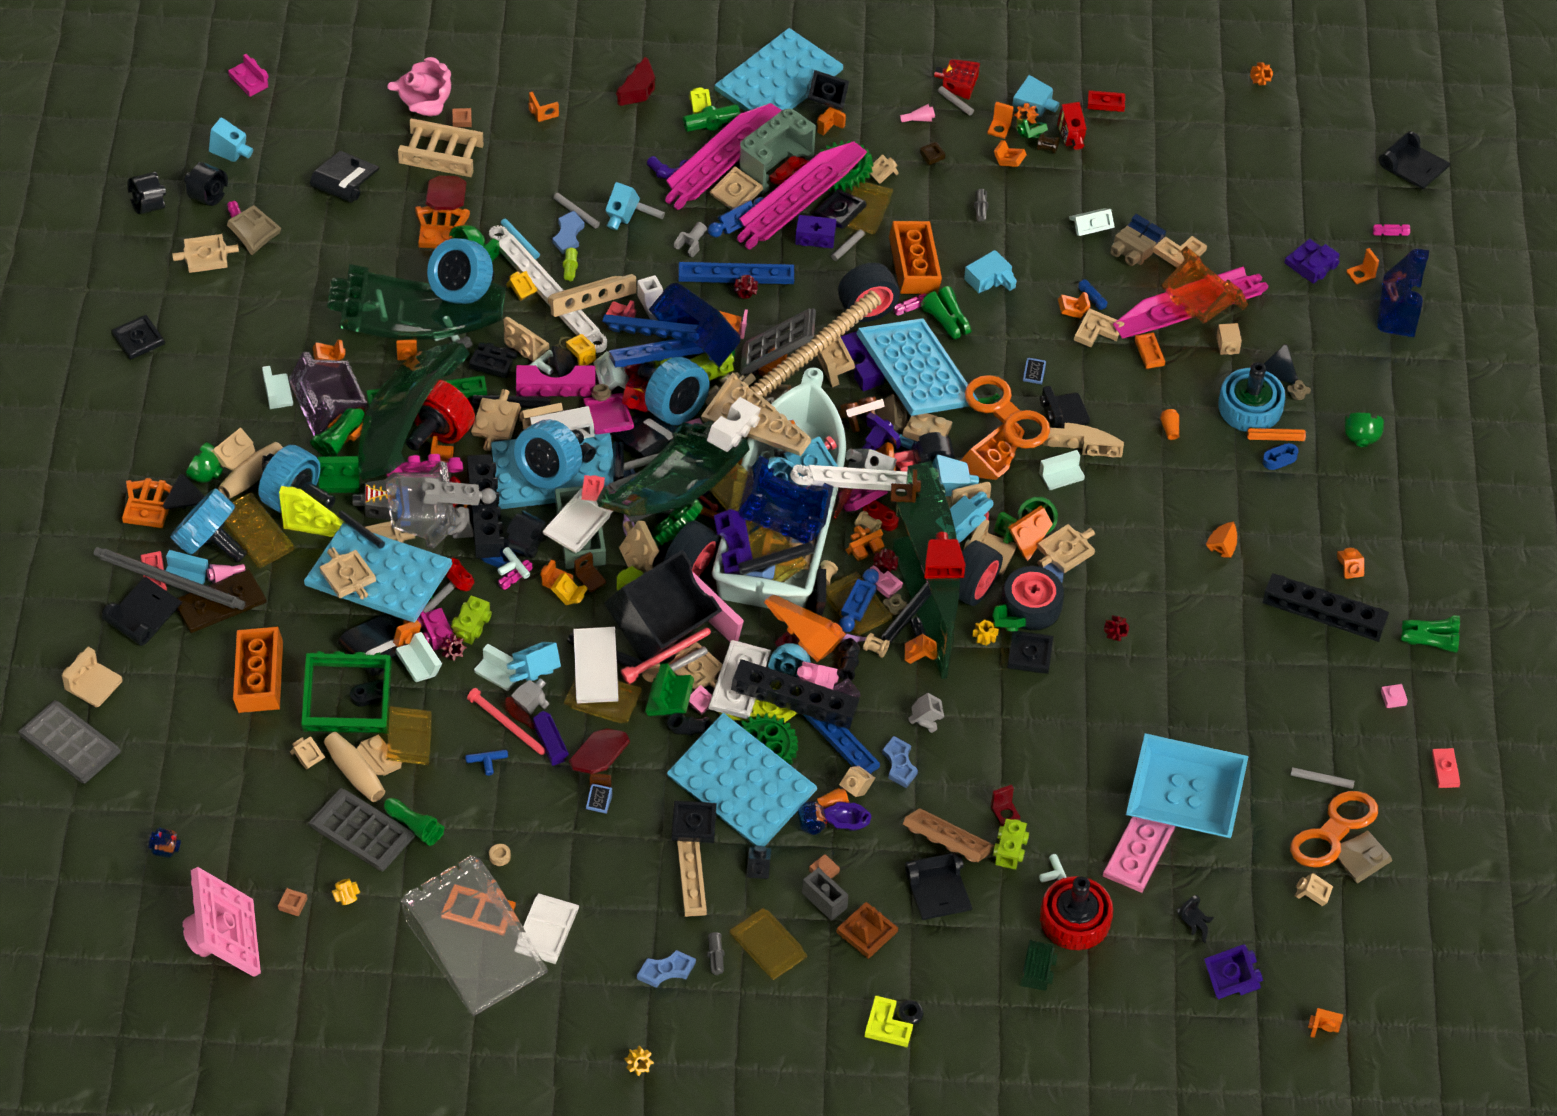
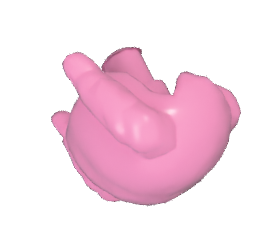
M429 57L424 59L425 62L413 64L411 71L401 76L399 80L388 83L387 87L389 90L398 92L400 98L409 107L411 112L432 117L442 112L443 105L450 95L451 71L444 63H439L436 58Z

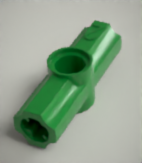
M736 104L722 108L707 106L700 113L683 116L685 131L689 132L702 128H707L711 131L717 130L722 124L731 122L740 114L739 107Z

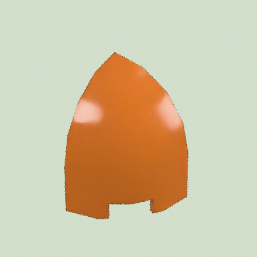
M1234 521L1219 526L1213 531L1206 543V546L1211 551L1216 550L1222 553V557L1231 558L1235 551L1237 531Z

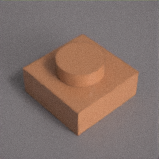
M471 108L453 109V127H472Z
M826 854L809 866L811 873L820 868L830 878H833L840 871V868Z
M287 888L278 905V909L299 916L307 901V894Z

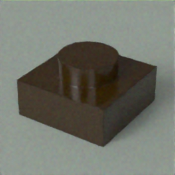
M937 142L920 148V154L928 165L945 159L946 154Z

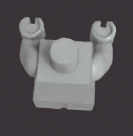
M446 506V515L454 516L452 524L447 525V533L449 535L453 534V538L473 537L472 514L470 510L464 507L452 508L451 506Z
M541 678L536 683H533L531 680L525 682L511 695L515 704L529 715L534 712L538 705L544 710L549 705L542 690L546 683Z
M926 693L911 707L913 715L908 717L911 724L917 722L920 726L928 728L929 732L933 733L937 730V724L934 721L944 718L942 701Z

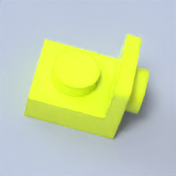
M695 88L693 91H690L689 100H691L693 114L700 113L705 107L711 106L709 89Z

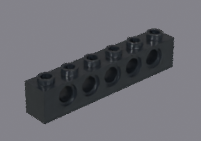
M491 455L467 456L468 483L479 485V491L485 488H490L494 491L498 489V479L493 477L496 474V462L492 463ZM495 492L496 499L491 504H486L480 499L478 506L471 505L476 558L500 557V549H504V537L499 535L503 533L502 521L498 522V519H501V508L496 506V504H499V492Z
M1272 573L1266 587L1262 602L1377 642L1381 639L1389 615L1388 611L1381 608H1376Z
M740 659L731 685V690L736 691L738 694H745L759 701H766L780 708H787L798 714H805L819 721H826L835 724L837 727L847 729L851 727L860 699Z

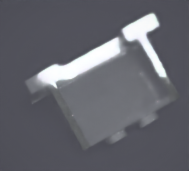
M442 461L437 463L429 472H394L385 480L392 528L425 538L426 547L432 549L456 527L453 503L438 502L436 505L422 502L425 492L421 489L425 478L450 482L447 463Z

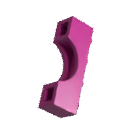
M517 365L516 368L517 396L588 397L592 396L591 392L595 386V366H575L571 373L558 378L542 374L536 365Z

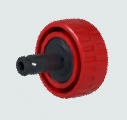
M435 378L423 381L408 399V411L417 427L410 434V437L406 439V445L411 450L417 451L429 437L433 438V436H437L438 441L442 443L452 444L458 442L475 421V413L469 400L461 391L446 381Z
M1082 876L1067 877L1053 883L1044 894L1040 908L1041 927L1046 936L1053 943L1069 950H1086L1101 943L1109 932L1113 918V903L1108 892L1099 883Z

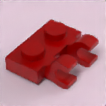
M791 156L769 176L770 182L781 185L808 163L809 160Z

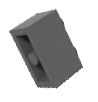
M817 868L803 879L802 894L831 921L847 909L848 894L820 868Z

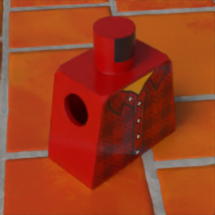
M952 59L947 69L937 66L934 77L943 79V87L952 94L969 100L979 76L980 63Z
M632 375L625 386L622 403L631 409L635 408L643 412H649L645 402L648 381Z

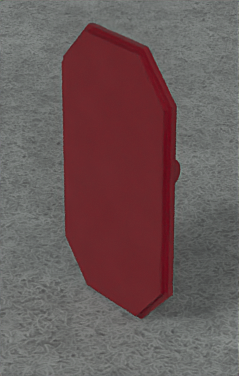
M437 176L431 179L428 183L426 205L434 210H455L464 206L467 182L458 176Z
M608 728L593 732L571 757L569 763L573 770L589 774L607 770L630 743V739L626 732Z

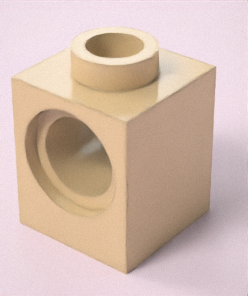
M1238 323L1219 324L1216 338L1220 355L1239 354L1242 340Z
M860 766L850 767L839 785L855 797L863 796L875 780V777Z

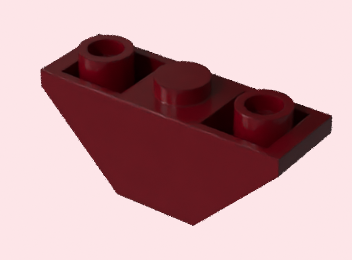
M644 57L640 63H637L632 74H629L625 83L617 89L618 105L623 106L646 101L655 90V75L647 57Z

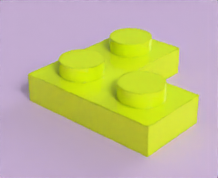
M875 996L865 1037L908 1047L913 1024L893 1020L897 1004L896 1000Z

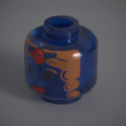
M811 801L803 804L799 809L798 818L802 831L815 835L827 826L825 808L822 805Z
M157 828L155 832H151L148 848L151 849L153 855L171 858L174 852H179L181 840L177 839L176 831Z

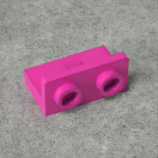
M247 54L243 55V63L228 70L229 76L249 97L268 88L267 79L269 77L265 69H261L255 59L250 58Z
M847 488L838 493V496L847 512L860 509L887 494L888 491Z
M442 608L427 613L422 611L417 618L424 631L423 635L433 651L441 649L439 646L443 643V637L450 638V634H454Z

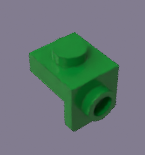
M1016 119L1018 124L1016 128L1021 137L1038 138L1041 133L1048 131L1046 123L1037 122L1029 126L1027 119Z
M1001 512L998 514L994 532L1004 537L1003 542L1008 544L1014 541L1008 527L1018 520L1005 512Z
M1006 604L995 606L993 611L995 627H1006V631H1018L1019 627L1026 626L1025 618L1007 616Z

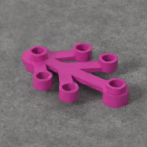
M440 454L428 455L427 461L420 462V456L413 455L409 456L408 462L388 463V466L384 467V471L388 477H399L403 473L418 475L421 474V471L436 474L440 473L441 468L447 467V472L457 473L463 471V462L460 461V458L455 457L449 458L446 463H440Z

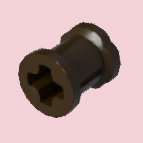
M1041 133L1037 149L1050 150L1056 154L1060 138L1048 137Z

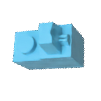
M996 250L965 267L964 280L978 293L990 289L993 285L997 287L1001 284L1011 291L1016 288L1017 283L1012 273V266Z

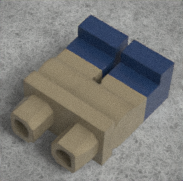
M1135 214L1131 222L1115 235L1110 253L1115 257L1123 254L1126 263L1130 266L1136 263L1142 265L1144 260L1154 253V246L1165 237L1166 231L1153 223L1150 224V221Z

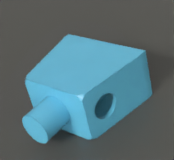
M1029 75L1013 97V111L1018 112V106L1024 108V103H1029V107L1036 106L1035 111L1039 114L1036 117H1041L1046 109L1056 112L1059 102L1052 99L1053 89L1050 86Z
M220 118L211 129L209 152L235 162L240 155L250 158L253 148L245 145L246 134L223 118Z
M618 182L615 183L606 207V213L610 217L607 227L617 231L621 222L629 223L640 200L634 188Z
M936 455L930 466L935 496H951L954 489L979 483V477L969 474L968 464L965 462Z

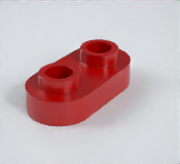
M874 500L863 506V511L868 512V515L875 520L879 519L882 522L881 529L892 531L898 527V514L882 503Z
M450 558L452 559V566L446 573V576L458 589L470 591L474 584L472 575L466 571L458 559Z

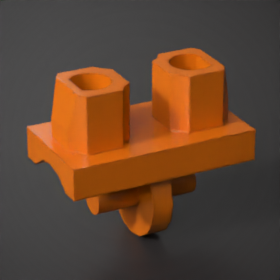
M858 525L854 527L855 534L850 535L851 540L854 542L849 544L846 552L848 555L853 554L857 561H861L869 555L865 549L867 546L871 547L874 554L878 553L885 547L881 539L884 533L879 529L869 534L870 529L868 527L863 529Z

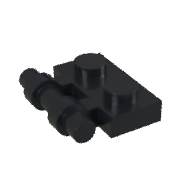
M480 342L478 350H475L469 362V368L507 378L513 365V359L517 358V352L512 351L508 347L494 346L490 342L487 344Z

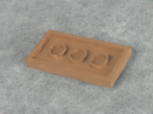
M920 808L906 816L903 825L907 826L909 831L916 834L921 833L927 836L929 841L941 843L949 851L959 852L972 862L981 861L992 853L995 846Z

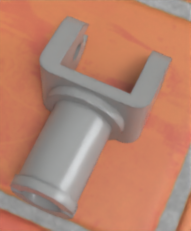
M697 222L690 233L681 232L675 240L674 248L680 249L687 243L691 246L688 250L689 256H695L700 250L698 240L707 231V227L703 223Z

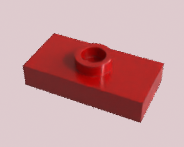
M1089 91L1087 109L1124 112L1125 93Z

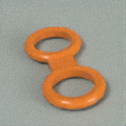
M986 375L973 379L967 385L965 390L966 402L978 412L993 413L1004 424L1003 433L1009 443L1016 447L1027 449L1035 448L1048 439L1050 425L1047 419L1035 411H1020L1010 402L1012 396L1011 388L1006 381L996 376ZM991 384L996 385L1003 391V397L994 404H983L974 398L973 393L977 387ZM1030 419L1039 423L1042 431L1037 437L1025 440L1016 437L1012 433L1011 428L1019 420Z
M1347 791L1334 797L1328 805L1330 819L1320 829L1304 830L1293 838L1290 844V852L1293 858L1301 865L1308 867H1323L1334 862L1341 853L1340 841L1349 832V829L1367 827L1378 816V805L1375 799L1359 791ZM1347 801L1363 802L1370 809L1366 816L1356 820L1345 819L1336 811L1339 805ZM1321 838L1328 841L1332 849L1325 856L1311 858L1302 854L1299 847L1308 839Z

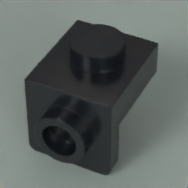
M764 846L750 847L748 860L749 878H769L771 848Z

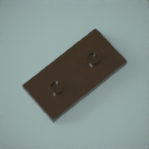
M248 569L208 586L245 601L243 610L233 609L193 593L177 598L182 602L177 610L190 633H193L267 602L266 597Z

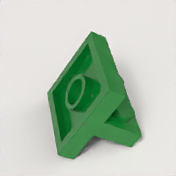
M360 456L318 457L320 462L319 487L328 493H359Z
M668 663L660 664L659 672L656 674V678L653 679L645 710L647 715L658 716L686 713L694 683L692 675L676 676Z

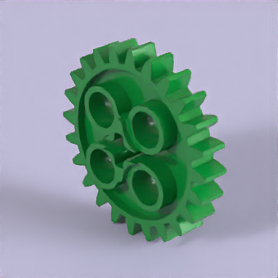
M842 140L840 141V145H837L835 142H833V147L826 145L827 150L844 145V143ZM865 149L867 153L843 178L830 187L828 191L833 188L835 191L842 189L845 192L846 188L852 191V186L855 185L859 188V182L866 183L865 178H870L869 173L873 172L872 156L869 154L868 149Z
M691 500L683 507L676 508L668 515L667 519L665 518L653 529L651 535L657 547L663 545L666 541L673 540L687 523L696 519L703 509L698 500Z
M766 713L764 718L757 714L755 720L749 716L748 723L743 720L741 721L742 728L773 752L779 751L780 753L777 755L788 764H793L792 758L797 757L798 739L795 736V729H791L790 723L784 724V718L777 721L775 714L770 719L768 718V713ZM776 733V735L770 736L769 734Z

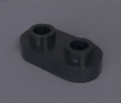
M383 680L354 686L350 691L351 702L358 707L382 702L383 689L378 688H383Z

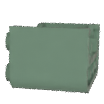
M784 109L741 141L739 169L763 186V190L760 192L761 195L769 191L767 183L769 175L766 172L787 156H802L806 160H810L814 156L816 125L797 111Z

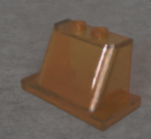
M1187 246L1181 250L1185 260L1162 284L1163 289L1171 297L1170 299L1178 307L1182 305L1185 308L1184 311L1193 318L1195 316L1203 323H1206L1233 303L1242 310L1248 306L1247 300L1240 288L1228 279L1225 282L1203 264L1200 256Z

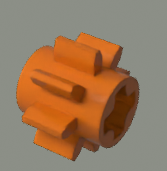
M1259 62L1257 66H1252L1250 76L1253 83L1266 85V82H1271L1273 72L1269 64L1265 65L1264 62Z
M1024 103V108L1022 106L1017 107L1018 112L1014 116H1017L1018 119H1027L1028 125L1036 123L1035 118L1039 116L1035 111L1036 106L1029 107V103Z

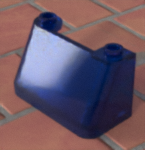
M1413 249L1385 273L1377 327L1382 332L1415 337L1423 298L1419 293L1411 291V289L1416 285L1421 288L1429 250Z

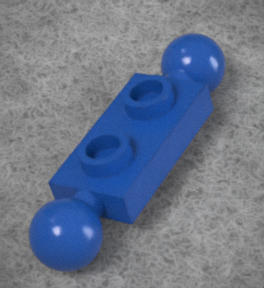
M759 197L755 199L753 204L751 200L746 201L717 217L720 223L713 222L709 225V235L719 237L723 231L725 234H730L742 227L743 225L739 218L764 198Z
M870 568L863 573L864 581L857 579L841 610V615L844 617L839 620V625L843 632L852 631L855 627L854 620L860 622L876 592V585L873 584L879 580V573L875 569Z

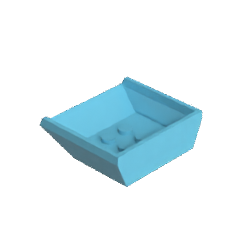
M1145 733L1126 815L1231 838L1248 756Z

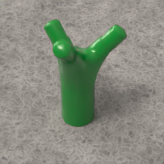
M996 393L991 397L978 398V402L994 404L1000 398V395Z

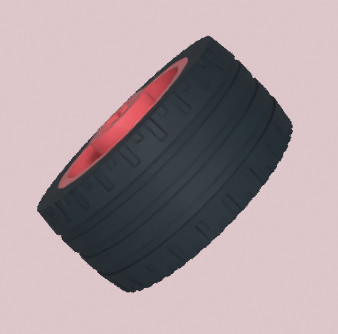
M865 263L849 271L839 283L838 295L845 311L850 309V306L854 305L856 301L859 302L860 298H864L863 296L868 294L870 290L876 292L880 297L881 305L877 306L876 309H872V312L868 313L866 317L863 316V319L859 320V322H869L882 318L899 301L900 292L898 285L889 269L882 264Z
M693 520L687 523L676 535L667 550L664 561L683 550L692 563V571L701 578L717 554L721 540L720 536L702 523Z
M977 540L971 542L962 552L965 561L964 578H948L946 586L947 592L972 606L980 603L988 594L998 577L1003 562L1001 553Z
M1026 566L1015 570L1006 579L1002 593V604L1007 605V616L1026 619V626L1019 628L1036 631L1050 627V625L1057 621L1062 611L1064 600L1063 585L1060 579L1050 570L1039 566Z

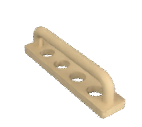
M633 274L623 277L612 276L551 294L548 297L551 315L557 317L635 294L636 276ZM622 284L621 290L615 292L616 286ZM605 289V294L599 297L600 290ZM588 293V299L582 302V297ZM572 298L571 305L566 307V301Z

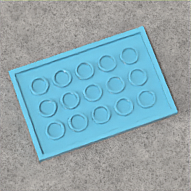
M788 28L717 82L714 90L738 105L745 112L772 103L781 110L793 109L806 99L808 83L814 70L836 76L843 70V64Z
M923 318L858 328L856 334L911 416L969 407L965 399L967 382ZM973 393L974 398L978 401V398Z
M610 433L595 434V437L585 438L583 443L586 442L596 449L594 458L589 463L582 462L581 468L574 478L554 489L539 488L522 475L514 456L516 439L491 442L493 463L496 462L495 477L498 479V506L501 509L555 503V489L583 486L584 475L605 477L603 496L609 497L610 495L606 492L605 487L614 482L613 449Z
M343 523L305 578V586L337 596L321 574L320 566L332 560L327 553L329 549L335 548L339 555L357 550L375 575L376 582L363 587L368 593L367 598L360 599L356 592L342 598L415 623L452 566V559L375 534L385 542L384 547L380 549L352 527Z
M724 713L719 716L667 772L669 778L699 802L717 803L716 815L754 846L765 847L817 790V786Z

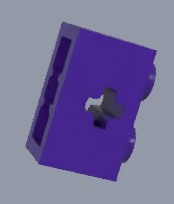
M799 215L796 229V245L833 248L836 219Z

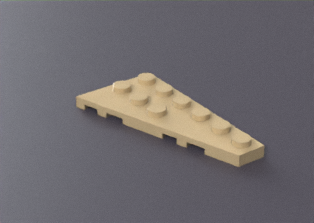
M733 372L701 415L702 420L710 424H714L721 416L727 419L730 407L741 397L761 408L758 415L760 420L755 428L752 427L746 437L799 456L804 453L811 443L810 436L787 420L786 416L782 413L780 414L761 395L751 390Z

